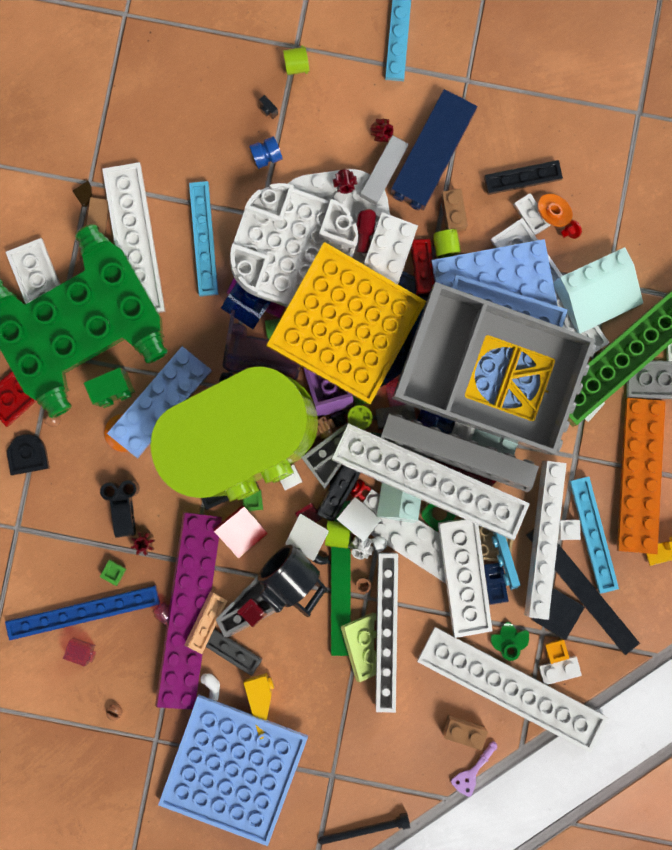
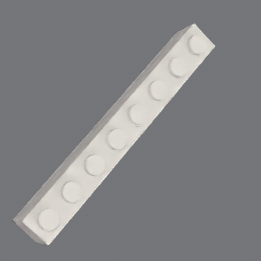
M542 461L524 615L531 618L549 620L567 463Z
M378 553L376 712L396 713L398 553Z

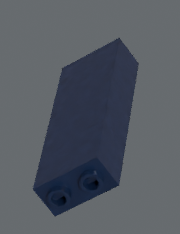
M445 89L443 90L391 188L390 194L393 195L394 199L403 202V200L408 202L409 206L415 210H425L478 106Z

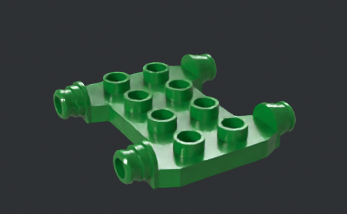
M94 224L81 228L75 234V238L79 242L85 271L27 304L19 300L14 293L9 292L7 287L3 286V282L0 279V350L24 393L36 400L38 405H41L43 410L47 411L49 418L61 416L72 407L71 403L67 400L66 392L70 390L67 385L66 373L123 340H126L140 355H143L144 361L148 364L158 361L168 352L167 348L163 345L164 341L162 338L165 336L163 334L162 317L128 257L122 249L104 237L103 233L99 232L98 226Z

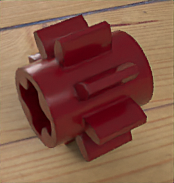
M377 118L376 122L371 125L370 132L375 137L374 141L388 142V138L392 137L394 129L393 125L389 124V119Z
M347 169L338 171L335 174L336 178L333 179L334 187H337V192L340 191L342 194L351 193L355 189L354 185L358 184L357 177L353 175V171L350 172Z
M139 532V538L131 539L134 541L131 549L135 548L137 550L136 555L143 552L146 556L148 555V549L154 550V547L151 545L155 539L151 540L149 538L150 533L143 536ZM145 540L147 547L141 548L139 541Z

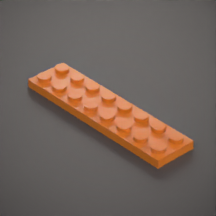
M625 399L617 551L658 554L666 401Z

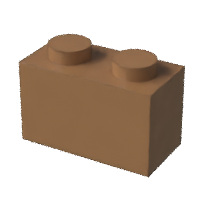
M462 190L443 191L440 198L446 230L466 231L468 224Z
M448 715L442 734L447 740L482 751L488 731L484 726Z

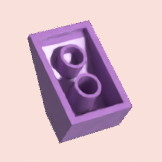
M303 367L318 417L354 407L352 394Z

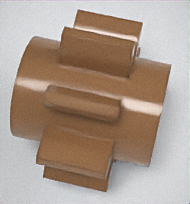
M325 416L318 420L316 438L320 436L323 440L334 433L333 428L336 426L332 419L327 420Z

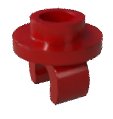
M571 220L565 226V229L560 232L563 238L569 236L572 239H576L581 236L582 228L576 220Z
M358 479L350 491V495L354 498L359 497L365 500L366 498L362 495V491L364 489L370 491L371 488L365 485L363 480Z

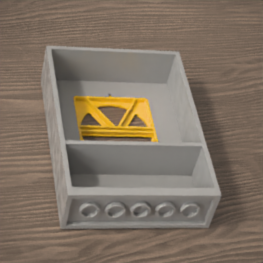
M435 282L430 290L392 399L545 454H556V451L559 452L563 444V440H561L563 432L566 433L570 422L567 421L569 414H572L575 410L576 402L574 400L576 394L579 395L582 390L583 375L586 376L589 370V364H587L589 357H592L596 350L594 345L595 339ZM502 347L514 348L493 405L480 394L476 386L475 370L482 356L493 349ZM521 352L527 354L536 364L535 367L515 370ZM539 374L540 386L532 400H529L512 381L515 378ZM508 389L522 403L521 407H502Z

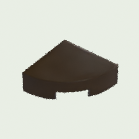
M89 181L73 190V193L84 208L89 204L90 197L92 196V186Z

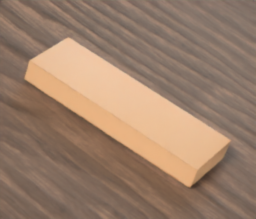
M209 593L184 646L200 654L203 653L217 624L216 619L222 613L227 600L215 593Z

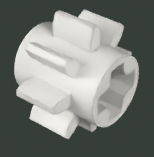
M355 536L354 540L351 541L349 548L352 549L351 554L355 558L368 559L369 555L372 554L374 547L371 546L372 541L370 538L367 537L363 542Z

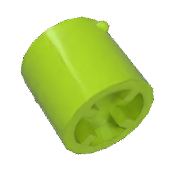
M302 45L300 48L283 50L287 75L304 72L308 74L310 72L306 47Z
M456 229L443 230L433 234L437 258L461 254Z
M362 405L353 407L349 411L347 418L349 424L362 430L369 428L373 419L369 408Z
M328 521L327 530L329 532L325 539V546L348 548L350 530L341 522Z

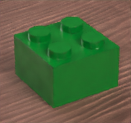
M121 368L84 382L92 405L103 408L114 405L116 400H127L132 397L131 394L135 393L127 371Z

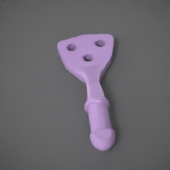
M493 741L488 744L489 746L480 755L476 765L470 770L460 772L451 779V784L460 793L467 797L472 796L476 786V774L497 749L496 742Z

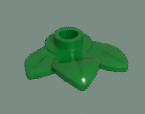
M506 622L500 630V635H491V643L496 650L501 652L506 660L514 661L520 656L521 650L528 646L529 632L528 630H523L517 633L515 627L510 622ZM510 647L514 649L512 654L507 653V649Z

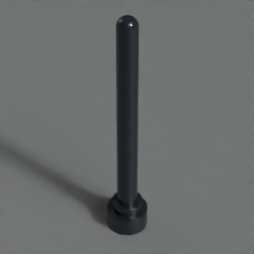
M407 812L402 813L394 820L319 837L318 843L324 845L396 827L403 830L410 829L409 817Z

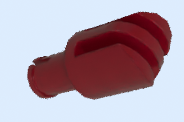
M362 210L357 215L356 225L359 235L357 252L359 253L368 252L370 236L375 232L376 213L374 210Z

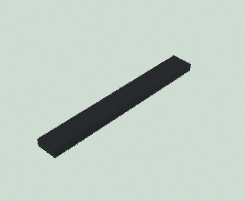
M534 528L526 534L532 543ZM557 543L554 570L620 651L627 655L640 642Z

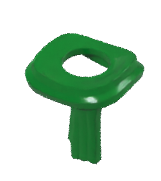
M430 503L421 511L422 518L435 531H439V522L451 521L457 516L447 511L445 519L436 520L432 515V511L436 506Z

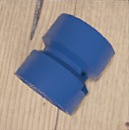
M274 136L265 139L263 144L257 142L249 145L258 169L268 166L270 161L275 163L283 160Z

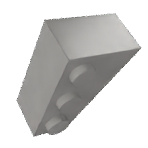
M346 423L301 457L324 489L342 465L333 461L332 458L349 423Z
M258 576L217 617V624L224 637H230L250 626L237 611L251 598L255 599L266 611L267 615L264 618L275 613L274 609L260 596V592L264 587L258 581Z

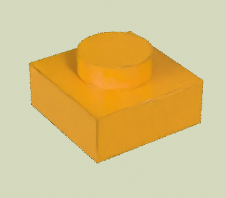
M564 639L544 644L550 664L570 659Z

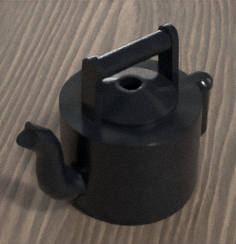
M286 545L278 550L265 563L258 575V581L264 587L260 592V596L276 613L281 612L283 607L294 606L303 615L310 617L312 610L328 589L318 579L320 575L319 569L302 554L300 548H296L293 545ZM317 554L313 561L320 565L330 564L329 556H320L319 554ZM316 585L318 587L317 591L304 608L298 602Z

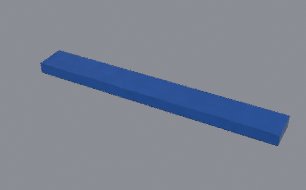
M155 585L9 620L5 624L10 641L160 605L157 586Z

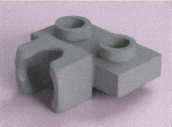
M411 405L376 409L378 429H384L389 414H399L408 421L416 420L414 406Z

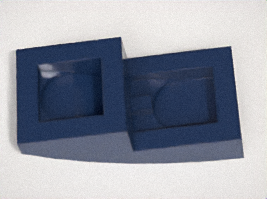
M499 563L484 565L489 605L508 603V594L503 574H505L503 566L500 567Z

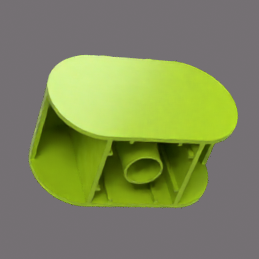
M251 367L166 410L159 417L152 431L151 455L153 463L162 480L180 494L195 498L227 496L230 502L236 499L240 501L259 491L256 482L262 478L266 484L270 482L276 483L294 474L290 464L300 460L309 451L316 438L318 430L317 411L311 396L297 381L271 368Z

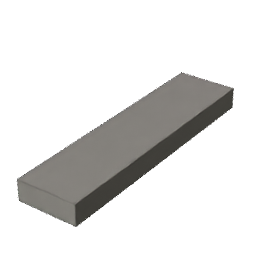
M392 135L360 194L361 198L377 205L409 145L408 143Z

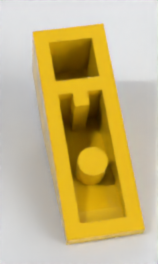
M267 673L245 679L244 686L253 716L267 721L274 683L272 677L268 678ZM256 725L258 735L265 733Z

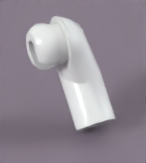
M210 673L203 674L201 676V683L210 689L209 699L218 701L220 682Z

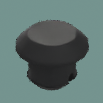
M344 411L332 414L329 418L334 421L337 427L340 426L339 422L342 425L346 423L343 416L345 414Z

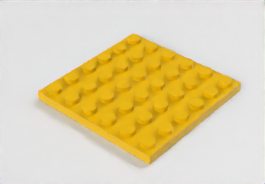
M324 242L266 346L360 400L371 404L426 301Z

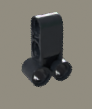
M134 480L124 481L120 486L115 482H110L102 485L100 488L102 498L110 500L115 538L136 535L132 497L139 493L140 487ZM128 483L134 487L132 494H128L125 490ZM108 486L114 488L115 493L113 496L107 494L106 489Z

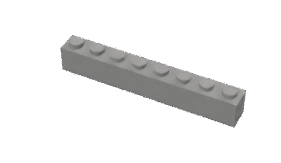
M399 414L388 415L381 435L382 439L414 453L522 491L529 492L532 489L539 466L534 465V462L527 459L522 461L510 453L502 454L490 446L482 447L473 440H462L453 433H442L436 427L428 428L422 426L423 424L416 420H405Z

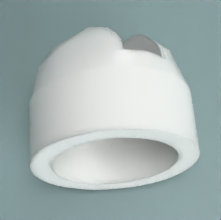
M377 536L371 539L377 553L386 549L387 542L384 537Z

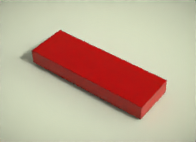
M415 239L412 242L411 251L416 295H429L435 283L431 264L433 260L430 239Z

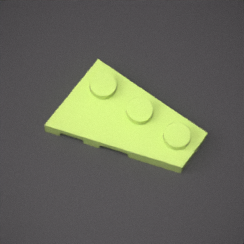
M373 612L341 626L357 682H362L376 675V651L374 650V638H376L374 620H376V613Z

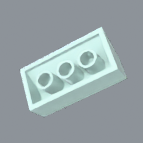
M382 482L377 517L415 523L418 521L421 499Z

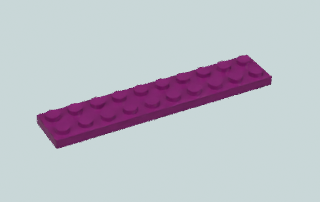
M183 512L155 703L157 708L193 709L196 702L202 654L184 645L209 593L212 591L219 536L213 529L222 521V517Z

